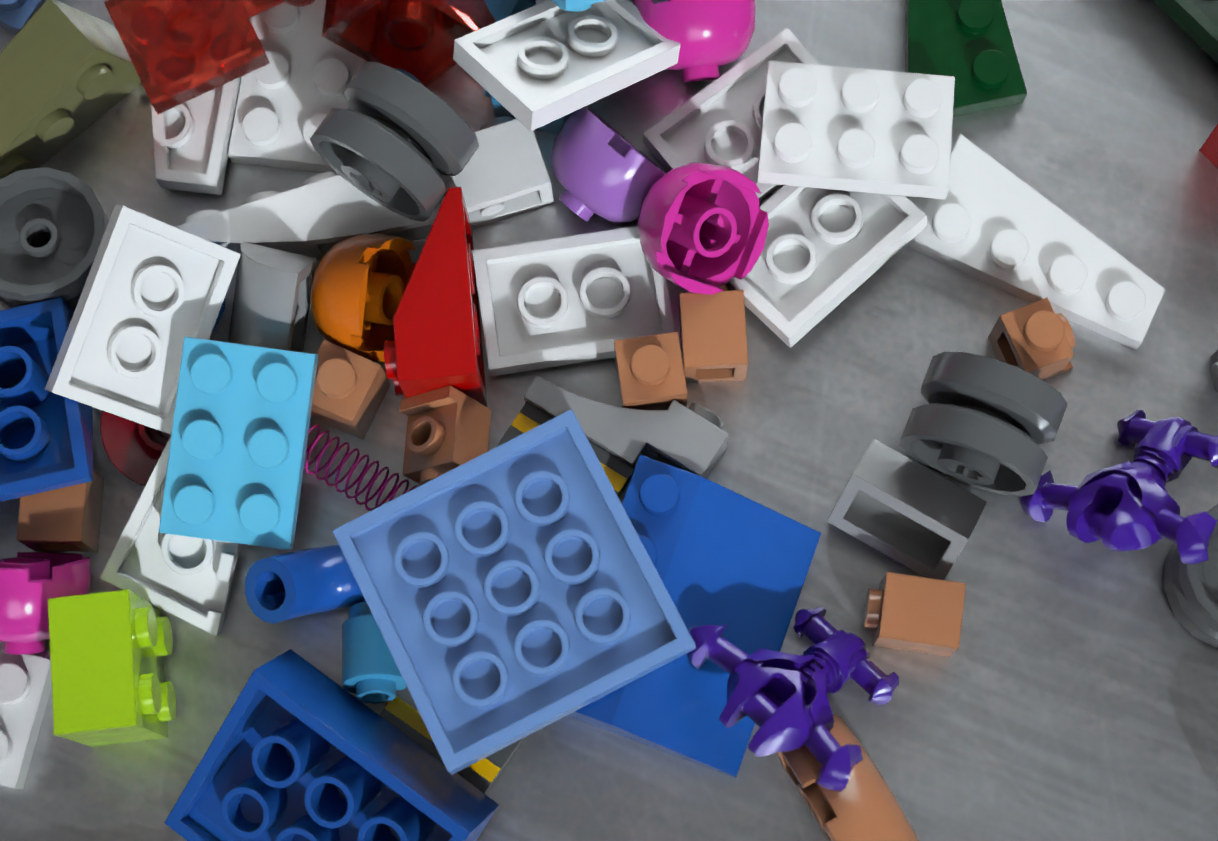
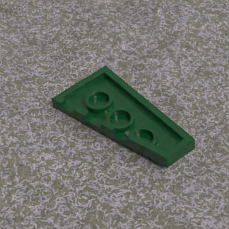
M905 0V22H907L905 72L954 76L953 117L1024 102L1027 91L1001 0Z

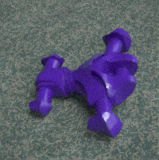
M1136 410L1128 417L1117 422L1118 442L1132 447L1138 443L1134 449V460L1132 463L1127 461L1090 473L1079 486L1056 484L1051 470L1041 475L1034 494L1018 496L1021 508L1025 514L1035 521L1047 522L1053 514V509L1068 511L1066 520L1067 530L1071 536L1082 542L1091 543L1101 539L1104 547L1111 551H1131L1146 548L1165 538L1177 544L1182 564L1195 565L1208 560L1207 548L1217 520L1205 511L1186 516L1185 518L1180 516V507L1169 496L1165 485L1167 482L1175 480L1180 476L1192 457L1210 461L1212 467L1218 468V435L1201 433L1189 421L1180 417H1168L1157 422L1147 420L1143 410Z
M823 607L801 609L796 613L794 631L798 634L799 638L805 635L814 644L806 649L803 655L788 654L768 649H757L749 655L723 637L729 624L720 626L704 625L692 628L689 633L696 645V649L687 653L691 664L699 669L709 659L730 674L727 680V704L718 720L727 728L735 725L746 716L756 723L760 728L752 737L747 748L757 757L767 756L776 752L796 750L806 745L821 765L815 782L829 790L841 792L845 789L852 769L863 760L859 745L847 744L841 747L830 733V730L833 729L834 718L826 692L836 693L843 687L844 683L853 679L870 695L868 702L883 705L891 700L893 691L899 685V676L895 672L886 675L869 659L870 654L866 650V644L858 635L851 632L847 633L844 630L838 631L823 618L826 614V609Z

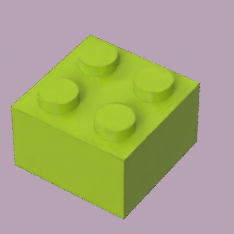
M129 589L49 598L48 616L54 735L90 747L168 738L167 721L175 720L177 711L175 689L171 681H165L164 656L171 655L173 648L172 629L168 617H161V610Z

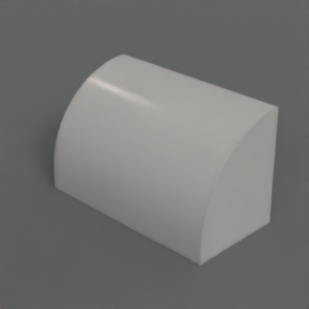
M243 242L240 246L241 256L238 261L228 342L303 352L310 308V287L317 258Z
M874 439L850 477L827 522L926 578L944 580L969 540L987 501Z

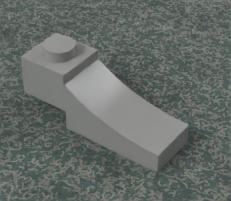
M538 375L524 395L525 403L527 401L552 418L572 409L588 440L633 468L636 467L639 456L643 455L707 479L727 449L729 433L721 429L724 424L723 421L712 411L696 403H691L689 408L674 400L668 410L622 408L576 395Z

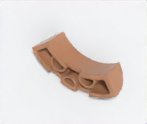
M833 714L834 725L830 733L841 747L847 744L859 745L863 760L852 769L847 787L841 792L825 789L815 782L821 765L806 745L796 750L776 752L783 769L800 793L823 832L827 831L831 841H919L879 770L840 716Z

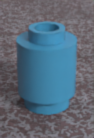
M367 602L357 603L349 608L348 620L342 624V686L345 690L355 693L356 699L360 702L371 704L385 703L396 698V691L403 690L407 686Z

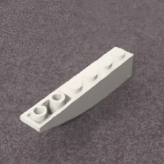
M498 117L483 124L479 131L474 132L477 136L479 147L462 172L456 176L441 175L446 191L448 188L453 187L462 188L472 229L554 204L551 181L534 131L530 132L519 120L513 117ZM324 172L309 177L304 181L303 186L281 193L262 191L246 198L243 205L221 212L214 209L195 212L186 217L184 223L174 227L239 254L241 244L247 242L317 258L316 261H319L334 244L360 234L398 236L411 241L413 245L423 244L426 242L443 199L425 222L411 220L369 198L337 173Z

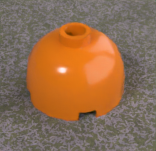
M360 234L334 244L323 256L313 274L310 287V308L317 330L326 341L369 360L385 363L384 341L395 340L393 317L416 263H412L410 254L407 251L416 250L411 241L398 236L384 234Z

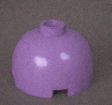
M586 106L570 114L554 139L551 152L553 173L566 189L559 197V200L586 222L594 213L613 223L630 222L639 218L641 204L651 186L666 174L649 157L635 148L624 136Z

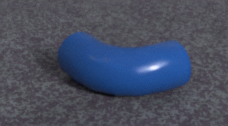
M339 545L305 549L257 560L249 568L245 578V596L249 607L262 621L273 624L315 613L348 609L357 603L366 602Z

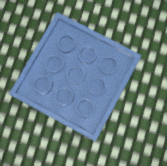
M572 409L332 530L441 759L451 775L696 649L688 629Z

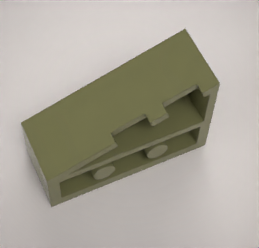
M46 0L0 52V179L18 170L41 167L150 77L148 63L112 24L57 0Z

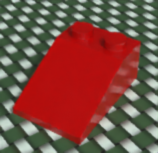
M461 187L448 188L393 317L395 340L384 341V361L388 380L393 379L396 396L404 395L405 398L451 385L488 407L478 289L472 254L474 250L473 232Z

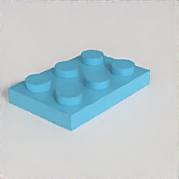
M184 337L159 533L285 550L293 548L318 354Z

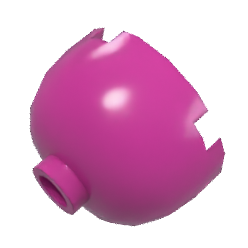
M633 0V4L637 7L646 24L663 37L681 44L678 63L667 69L682 71L683 82H699L719 78V67L736 61L746 51L755 30V0H669L660 3H653V0Z
M695 162L675 168L662 176L651 186L644 198L637 223L641 248L652 268L677 286L691 293L713 295L724 291L718 286L726 284L733 277L740 280L751 272L761 255L769 227L768 214L760 209L759 199L755 193L761 194L756 183L742 173L726 166Z
M17 552V557L0 559V641L4 642L5 653L21 655L45 651V640L50 639L48 599L90 593L89 557L83 559L81 554L64 552Z

